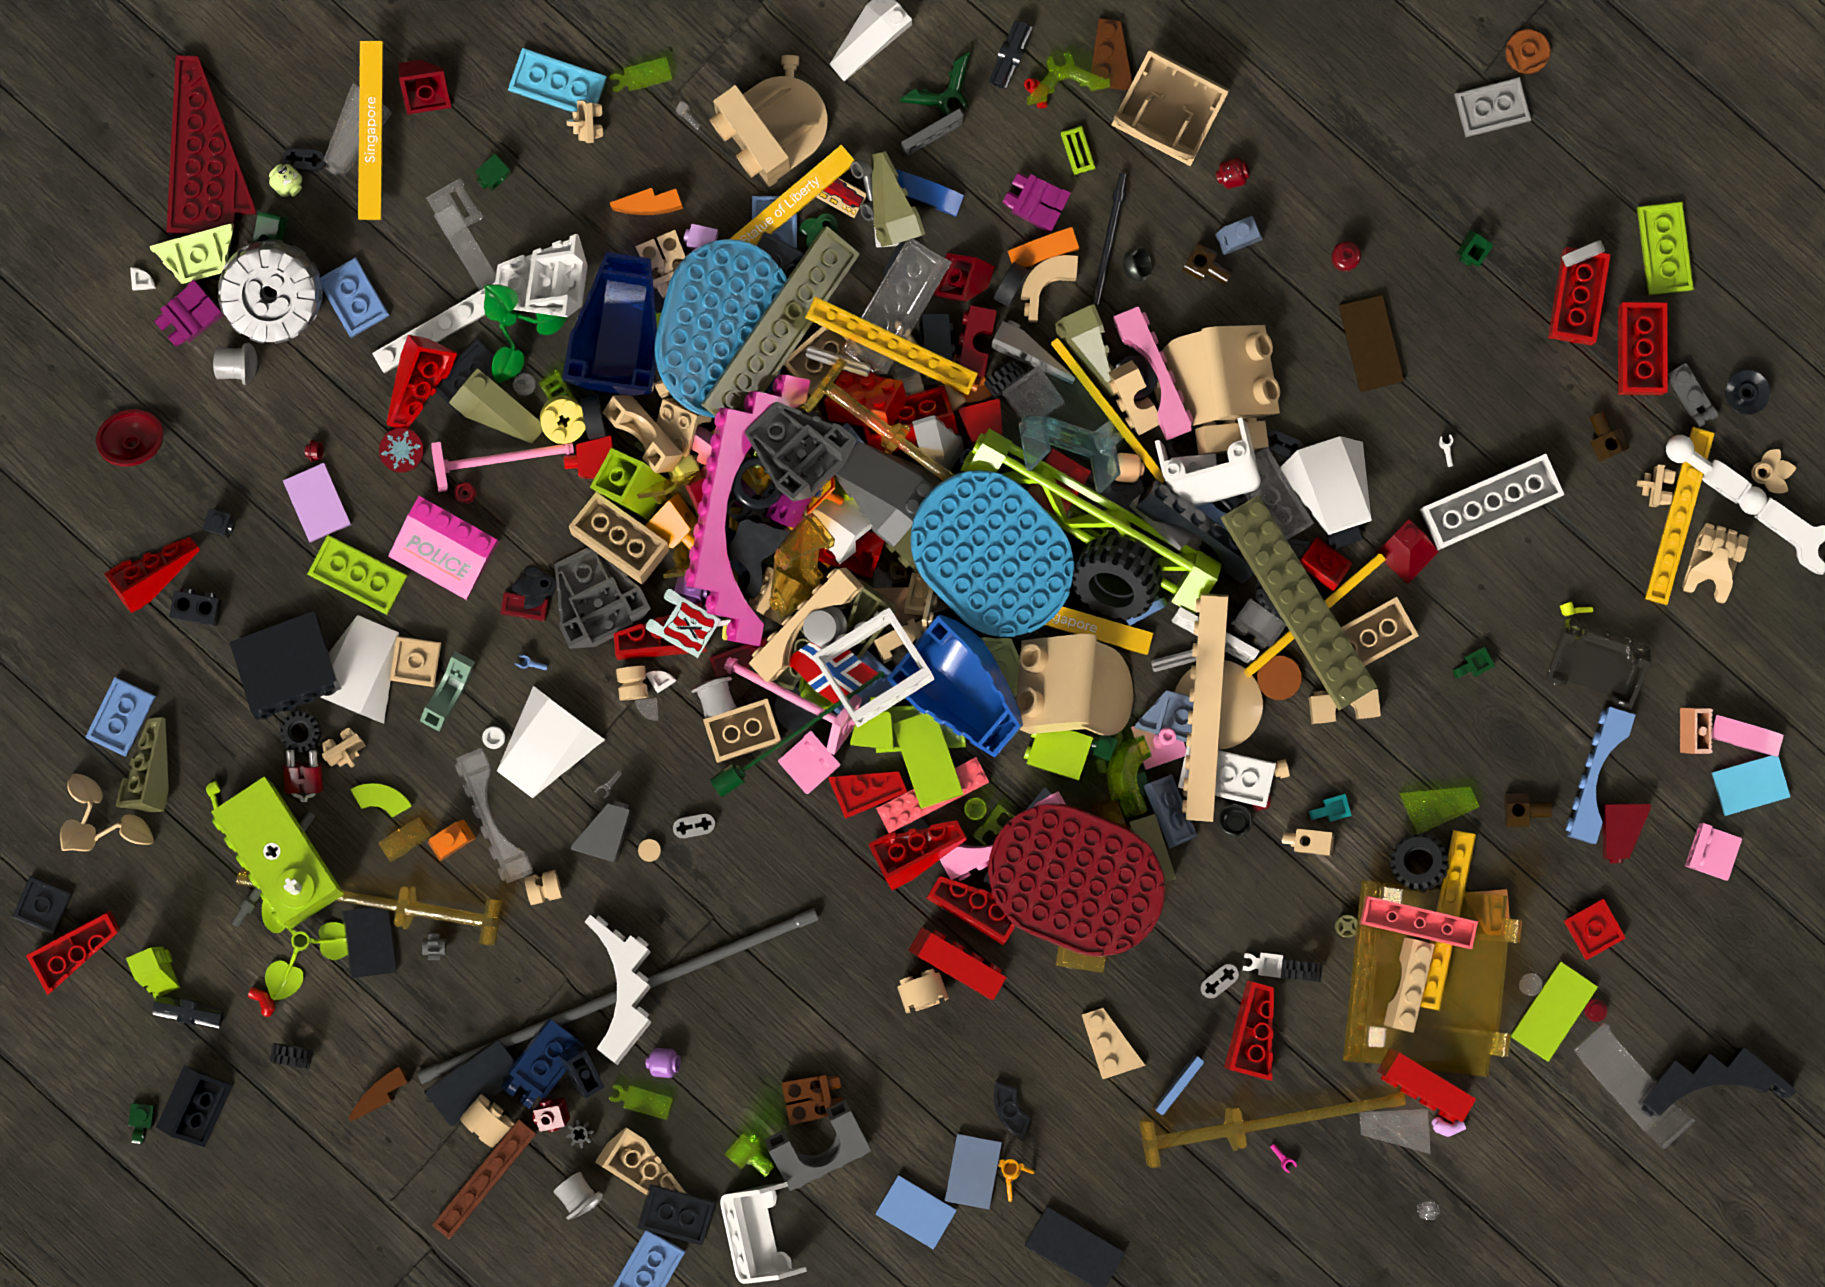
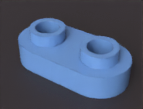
M1157 595L1146 613L1136 618L1131 617L1126 622L1131 626L1168 605L1164 597L1160 599Z

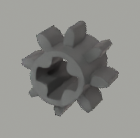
M430 933L428 938H423L422 955H428V960H440V955H446V938H440L441 934Z
M577 1120L576 1127L568 1126L572 1131L566 1137L572 1138L571 1146L579 1143L580 1147L583 1148L585 1140L588 1143L592 1142L589 1134L594 1133V1130H588L589 1122L581 1125L580 1121ZM581 1128L584 1129L585 1139L582 1137L577 1139L575 1129L578 1131Z

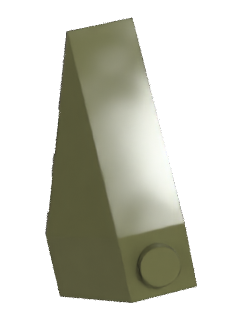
M1095 305L1083 308L1055 323L1056 333L1064 346L1106 398L1110 399L1117 395V393L1114 394L1108 384V381L1111 380L1108 372L1114 370V367L1107 360L1110 351L1108 345L1103 344L1101 333L1104 332V328Z

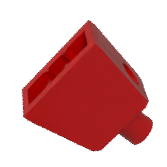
M1000 399L958 409V415L971 444H975L981 433L985 435L988 429L995 431L1001 436L1003 435Z
M607 436L577 444V455L564 456L565 469L578 468V476L580 478L595 479L610 449H613V438Z

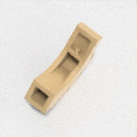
M1062 255L1052 257L1041 262L1031 271L1021 293V300H1029V303H1025L1024 316H1028V322L1037 323L1039 296L1046 285L1059 280L1076 281L1078 256Z

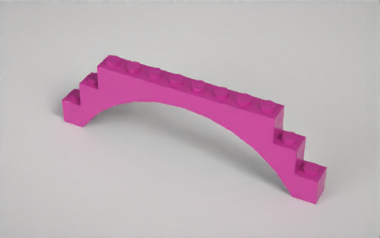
M777 374V378L773 382L774 395L749 391L744 400L745 412L719 408V412L715 416L716 429L710 442L712 447L711 456L707 459L706 463L707 477L702 484L703 498L698 505L699 519L693 531L695 540L689 552L691 561L685 573V581L687 587L710 591V595L706 599V613L731 618L726 629L727 640L760 646L764 627L763 622L745 601L734 579L726 545L725 521L727 501L734 477L746 453L752 446L744 432L775 402L792 408L806 403L810 380Z

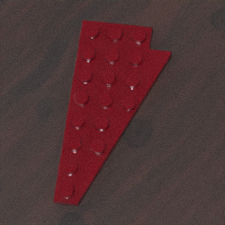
M176 55L166 232L169 234H195L233 223L232 236H235L236 214L257 215V211L200 58L198 56Z

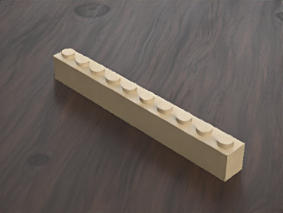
M1201 593V599L1196 598L1195 612H1200L1199 621L1194 623V634L1198 635V644L1193 643L1192 657H1197L1196 666L1191 668V679L1195 680V688H1190L1189 702H1194L1193 711H1189L1188 724H1192V733H1187L1186 746L1191 747L1190 755H1186L1185 769H1189V778H1184L1183 791H1188L1187 800H1183L1182 813L1186 814V820L1213 822L1229 596L1225 594Z

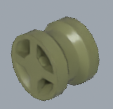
M1351 915L1340 916L1335 922V930L1342 937H1353L1358 932V921Z

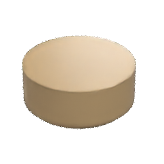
M647 839L640 843L638 853L644 861L652 862L659 858L661 847L657 841Z

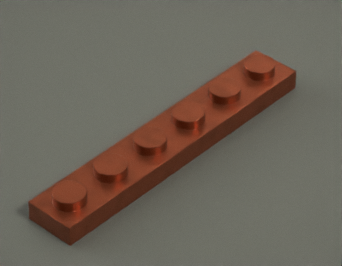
M519 1119L432 1226L450 1240L537 1133Z

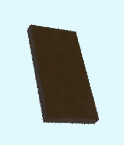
M1383 295L1339 305L1360 393L1404 382Z

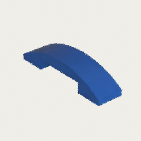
M895 169L898 173V184L908 192L907 198L935 207L936 210L952 216H957L964 195L927 179Z

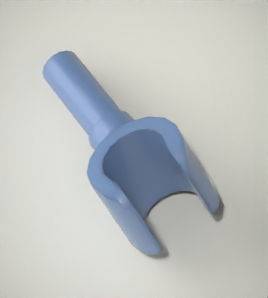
M517 654V656L524 658L522 664L514 663L516 666L522 669L535 667L547 670L548 665L534 662L524 654Z

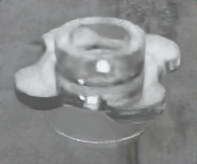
M1426 1201L1422 1204H1417L1419 1217L1422 1219L1434 1220L1440 1214L1439 1206L1433 1202Z

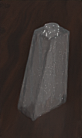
M354 83L349 90L323 160L328 165L326 169L335 176L340 174L345 177L359 158L360 87ZM384 105L383 125L392 114Z

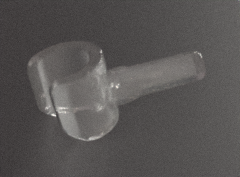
M681 101L676 108V113L685 118L698 130L701 126L688 114L691 107Z
M617 771L606 784L597 787L595 793L604 788L606 795L602 799L608 797L611 793L610 788L622 773Z

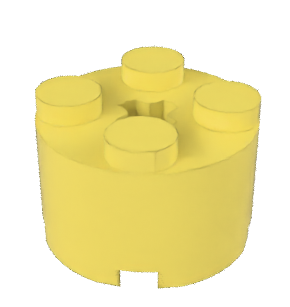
M558 395L550 398L544 404L540 414V422L543 432L550 440L555 443L566 444L577 440L585 430V423L581 404L577 400L568 396ZM563 415L567 418V422L565 424L558 422L560 420L559 416Z

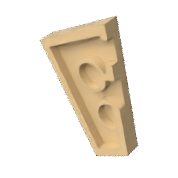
M1104 1008L1081 1014L1102 1079L1145 1066Z

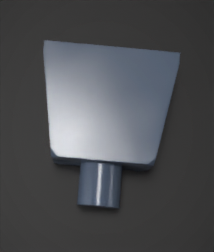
M1253 216L1225 226L1215 234L1223 255L1263 240Z

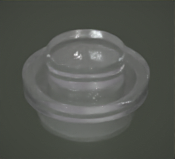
M522 373L515 377L513 387L519 395L527 396L535 390L536 382L530 374Z

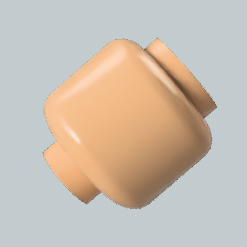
M1118 453L1115 458L1111 459L1110 474L1113 475L1116 481L1135 483L1139 476H1142L1144 473V463L1141 462L1140 457L1136 454Z

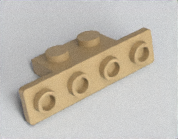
M912 573L904 613L922 615V629L924 633L934 621L932 610L937 608L938 595L923 580L920 573Z

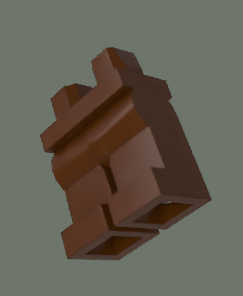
M826 1074L781 1082L785 1103L807 1098V1101L786 1104L790 1126L828 1117L825 1109L844 1100L843 1096L833 1099L830 1097L829 1090L841 1088L839 1076L826 1077Z

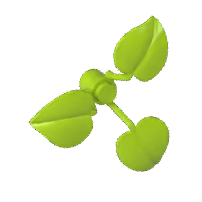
M263 901L262 919L267 929L273 933H281L287 928L293 935L291 944L294 952L289 965L285 961H276L267 968L265 973V983L271 999L281 1000L293 995L302 985L303 972L300 968L293 967L298 951L307 949L309 943H321L320 952L324 957L331 960L341 959L348 954L343 924L330 922L320 927V939L309 938L305 932H296L294 929L278 924L272 915L274 909L270 908Z

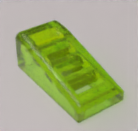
M558 370L539 381V385L548 399L553 397L551 393L563 387L564 390L555 396L568 395L576 400ZM556 379L559 381L549 389L546 386ZM563 415L560 416L563 421L567 419Z

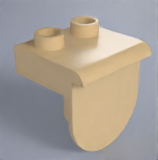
M1150 49L1118 112L1113 117L1112 126L1191 166L1230 89Z
M787 76L766 79L743 95L734 85L713 101L716 115L709 119L724 141L733 137L742 149L736 157L749 176L752 178L759 173L768 186L777 183L779 178L810 157L821 145L827 130V112L820 95L806 82Z
M1265 325L1203 328L1202 331L1172 340L1162 350L1167 360L1165 364L1167 371L1171 370L1175 377L1176 391L1180 390L1185 402L1182 403L1184 409H1189L1194 422L1191 423V426L1215 420H1234L1241 417L1243 419L1262 418L1280 413L1278 405L1280 387L1274 378L1270 357L1273 345L1266 333ZM1157 381L1154 391L1160 406L1161 387L1159 381Z
M1075 634L1022 640L1016 697L1023 721V726L1019 730L1029 734L1087 729L1103 736L1119 733L1126 726L1130 718L1134 696L1132 678L1123 657L1112 647L1096 641L1097 636L1093 634Z

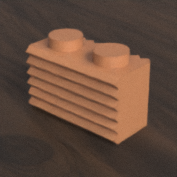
M1680 708V753H1712L1711 748L1713 746L1711 744L1713 742L1711 739L1713 737L1711 735L1713 733L1711 730L1713 728L1711 726L1713 724L1711 721L1713 719L1711 717L1713 715L1711 712L1713 710L1711 708Z

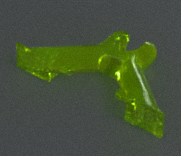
M1064 53L1066 61L1064 66L1055 65L1053 57L1049 56L1046 61L1049 73L1033 93L1027 96V105L1046 102L1047 95L1055 92L1054 87L1060 80L1070 78L1079 82L1080 86L1086 85L1090 88V91L1109 88L1110 78L1104 79L1076 67L1069 53Z

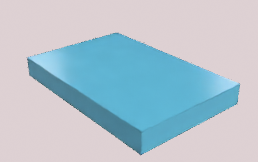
M1771 755L1712 772L1724 816L1790 797L1779 757Z

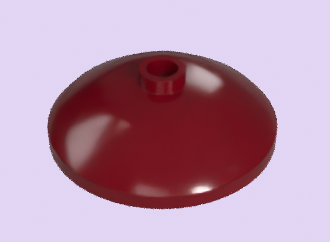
M137 409L124 410L110 416L102 423L96 435V446L100 455L107 462L117 466H135L151 459L159 451L163 443L164 432L160 421L151 413Z

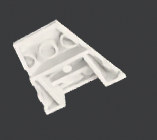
M574 234L570 236L569 240L564 242L561 240L554 242L551 247L544 250L541 248L533 251V254L526 257L521 255L498 264L495 284L512 288L518 296L517 306L512 310L568 317L582 307L588 265L579 235Z
M1339 436L1297 450L1278 469L1279 474L1287 480L1291 489L1296 491L1301 501L1312 511V515L1328 535L1371 521L1363 442Z
M825 498L809 515H807V508L805 507L804 515L812 522L818 535H821L825 545L836 556L837 562L841 564L856 552L855 541L869 531L872 524L865 515L863 516L860 513V507L855 500H844L841 505H838Z
M357 615L329 652L337 681L342 689L337 690L333 695L321 696V698L384 724L389 698L390 674L396 636H399V632Z
M533 686L497 771L534 798L605 739Z

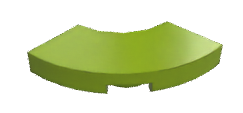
M363 784L351 789L361 809L370 806L380 807L386 810L391 817H395L412 807L409 800L402 793L386 785Z

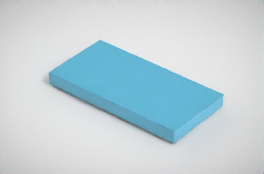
M522 48L508 91L572 112L577 111V100H586L592 103L599 102L607 76Z

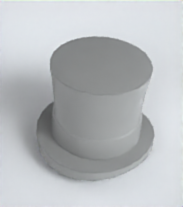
M244 343L242 348L218 346L213 360L216 379L242 380L243 385H249L252 382L258 364L254 347L250 343Z
M830 606L823 610L811 612L804 620L803 631L806 638L817 646H829L835 642L839 635L847 633V620L840 609Z
M732 677L710 679L699 683L691 689L692 693L697 692L701 700L705 718L736 708L728 685V681L732 680Z
M581 1172L570 1176L554 1190V1194L563 1202L570 1213L566 1217L568 1220L587 1213L603 1197L601 1192L595 1193L589 1187Z

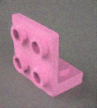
M812 731L807 733L799 743L778 760L780 765L806 794H809L841 766L832 754L826 751V747Z
M1701 823L1698 825L1685 866L1723 880H1728L1742 839L1714 829L1711 825Z

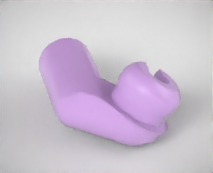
M1436 1117L1432 1120L1434 1131L1447 1137L1466 1129L1464 1122L1455 1121L1450 1124L1443 1121L1442 1117Z

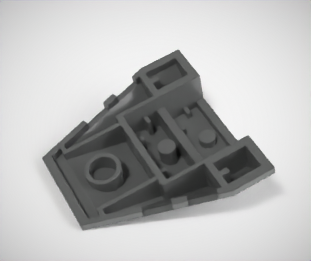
M775 402L744 432L777 489L793 502L813 497L844 467L857 441L856 437L836 423H827L817 416H808L798 409Z
M860 441L853 447L844 467L834 475L848 496L853 498L860 507V513L863 516L865 515L872 524L871 528L875 534L892 547L899 542L912 526L921 502L940 483V480L925 468Z
M590 547L554 564L559 601L560 630L570 649L596 647L614 638V633L636 626L651 609L641 588L623 571Z

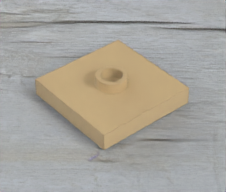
M396 636L390 681L435 687L441 642Z

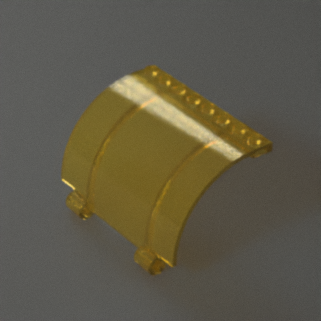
M1362 880L1343 1061L1381 1064L1391 1048L1428 1070L1489 1077L1491 1055L1509 1056L1511 1034L1499 1032L1508 942L1520 943L1522 920L1505 918L1507 896L1473 892L1464 893L1460 918L1478 921L1472 949L1453 946L1440 1011L1420 1007L1414 1033L1384 1026L1388 1004L1397 994L1401 981L1402 965L1399 958L1404 937L1430 943V940L1360 924L1366 896L1436 912L1441 889H1434L1432 891L1428 889L1426 892L1421 893L1420 891L1413 892L1399 884Z

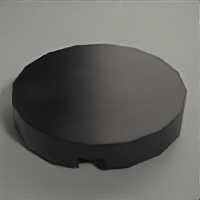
M794 687L793 690L787 689L801 696L799 687ZM778 696L776 700L775 715L780 724L791 731H796L817 716L781 696Z

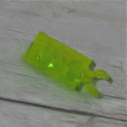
M666 57L623 68L625 75L612 74L609 76L611 81L615 79L620 81L618 86L612 87L613 92H619L627 85L629 91L672 80Z
M613 1085L612 1088L619 1090L620 1095L617 1098L610 1096L609 1100L612 1102L622 1100L625 1101L623 1108L667 1120L673 1100L672 1097L631 1085L628 1091H624L622 1086Z

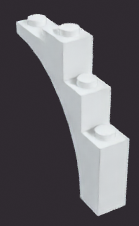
M590 915L585 923L599 936L607 948L614 965L617 980V1002L614 1017L607 1034L597 1049L618 1065L652 1023L647 1019L649 1014L641 1007L635 1009L651 988L647 984L649 979L639 971L635 974V971L651 952L647 949L649 944L639 936L636 939L630 936L624 942L626 937L615 929L612 933L606 928L608 925L606 921L599 916L595 919Z

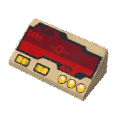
M838 178L816 197L855 218L867 194Z

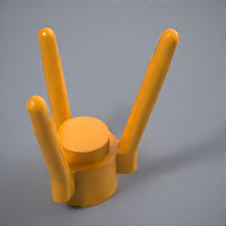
M1013 1159L1000 1160L998 1164L1006 1178L1009 1202L1013 1200L1012 1180L1019 1177L1020 1171L1023 1170L1031 1174L1035 1173L1033 1169L1024 1166L1023 1163L1018 1164Z

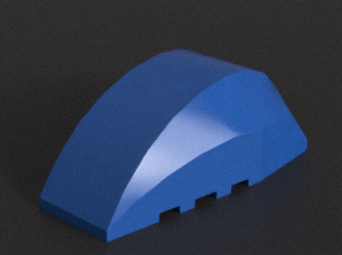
M939 615L914 644L931 671L934 680L907 696L906 699L923 714H929L936 722L941 725L945 724L953 729L952 732L971 740L970 743L989 755L996 757L1023 726L1022 715L1017 701L984 641L956 620ZM908 652L886 679L895 686L918 672L920 668Z

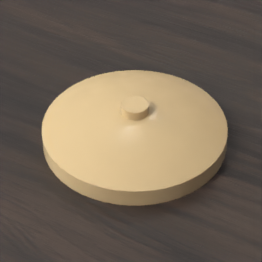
M1224 660L1219 750L1234 747L1249 738L1257 728L1263 710L1261 690L1254 677L1250 676L1248 678L1244 673L1245 668ZM1191 669L1180 679L1175 692L1190 696V688H1195V680L1191 679Z

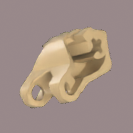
M1706 523L1697 536L1683 581V591L1692 593L1695 591L1698 583L1706 579H1712L1716 584L1714 593L1716 601L1718 603H1725L1732 588V578L1736 564L1743 561L1749 537L1742 534L1737 537L1738 532L1731 529L1725 533L1726 528L1723 526H1717L1714 530V525Z

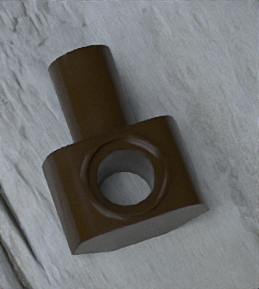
M1198 242L1182 269L1200 281L1207 274L1224 285L1233 273V271L1214 261L1218 252L1201 242ZM1201 256L1206 260V265L1199 267L1195 264L1194 259Z
M1603 411L1589 417L1598 436L1597 439L1590 442L1599 462L1630 449L1621 428L1612 431ZM1607 439H1610L1615 443V449L1613 451L1608 450L1605 447V441Z
M1528 793L1505 794L1504 796L1505 825L1507 828L1529 827L1530 818L1552 817L1551 802H1529ZM1515 804H1519L1523 809L1519 817L1512 813V807Z

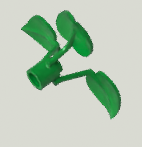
M489 284L484 286L485 315L489 319L500 323L499 328L502 329L510 344V348L506 346L500 347L493 357L492 377L494 382L500 383L515 377L524 365V355L521 351L514 350L515 345L506 327L512 326L516 322V318H520L531 323H537L538 333L551 335L564 325L567 317L536 313L537 319L521 315L512 310L518 303L517 293L512 288L499 284Z

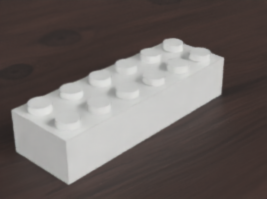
M1544 454L1421 508L1420 512L1437 550H1440L1558 499L1564 495V492L1547 454Z

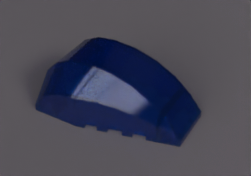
M606 252L595 276L594 283L588 292L587 299L570 333L562 379L588 390L628 396L651 394L658 371L655 358V339L658 327L651 258Z

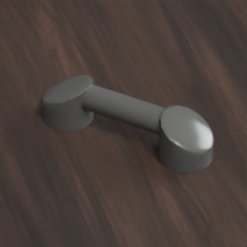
M859 159L851 163V172L858 179L863 177L868 202L861 205L860 211L865 220L871 221L874 219L871 176L873 171L868 163Z

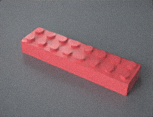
M977 757L955 768L964 795L989 783ZM913 789L876 809L888 833H892L962 796L921 809Z
M1366 896L1360 924L1472 949L1478 921Z

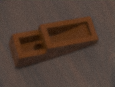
M402 1066L386 1074L362 1096L349 1116L350 1122L393 1101L390 1092L410 1082Z

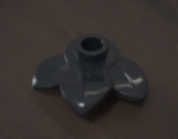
M527 567L524 569L525 577L516 580L512 590L517 594L525 596V609H534L544 603L546 596H550L555 592L556 581L551 575L544 574L540 568ZM544 582L549 583L547 587H541Z

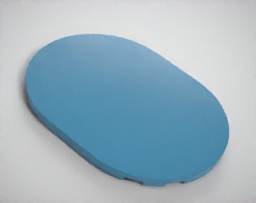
M733 239L718 240L704 244L690 252L680 262L670 279L655 339L657 368L664 385L671 395L681 405L702 416L715 418L701 403L787 280L782 268L776 264L767 252L756 245ZM774 380L765 391L766 394H770L773 390Z
M966 471L953 475L939 483L921 502L911 528V551L914 563L923 580L966 624L989 635L1015 637L1039 629L1060 611L1070 593L1069 590L1072 583L1074 561L1071 545L1059 524L1020 484L1005 475L992 471Z

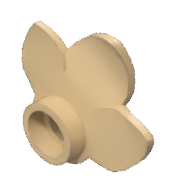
M1773 449L1767 451L1763 455L1761 462L1756 463L1752 467L1751 476L1755 482L1764 484L1768 491L1781 494L1788 491L1784 480L1793 474L1796 467L1787 461L1780 460V449ZM1760 469L1765 470V477L1759 475Z

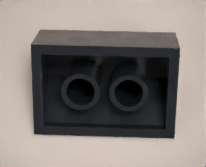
M184 1065L156 1128L171 1137L205 1147L233 1085L203 1071Z

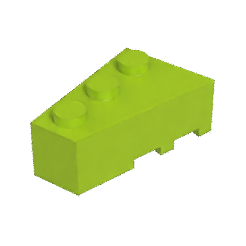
M151 947L126 958L134 979L142 987L148 986L146 988L149 993L152 992L155 999L157 995L163 996L180 988L170 964L173 960L168 949L165 950L164 947Z

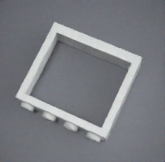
M890 608L880 613L876 612L872 619L867 622H860L854 627L853 631L848 634L839 635L834 643L829 646L820 647L821 650L813 655L819 668L857 727H860L934 680L931 671ZM891 623L920 670L855 711L826 666V663Z

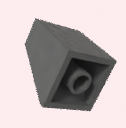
M614 801L613 805L607 804L572 844L571 850L617 862L632 814V810H628L629 805Z

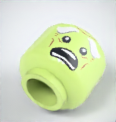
M279 164L269 174L270 186L282 197L289 195L294 197L302 189L300 186L302 176L290 164Z

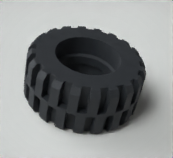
M1105 535L1091 540L1084 547L1073 570L1072 582L1077 595L1080 594V599L1083 603H1087L1090 609L1099 611L1100 615L1111 616L1112 619L1122 618L1123 620H1128L1131 617H1139L1150 609L1161 587L1163 576L1161 566L1158 565L1159 562L1155 555L1152 556L1151 551L1147 547H1142L1140 542H1133L1125 536L1120 538L1118 535H1110V537ZM1110 574L1117 575V576L1121 577L1122 579H1124L1125 581L1116 579L1115 577L1111 576Z

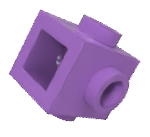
M685 573L678 574L674 591L693 604L702 603L703 606L705 598L710 595V591L687 587Z

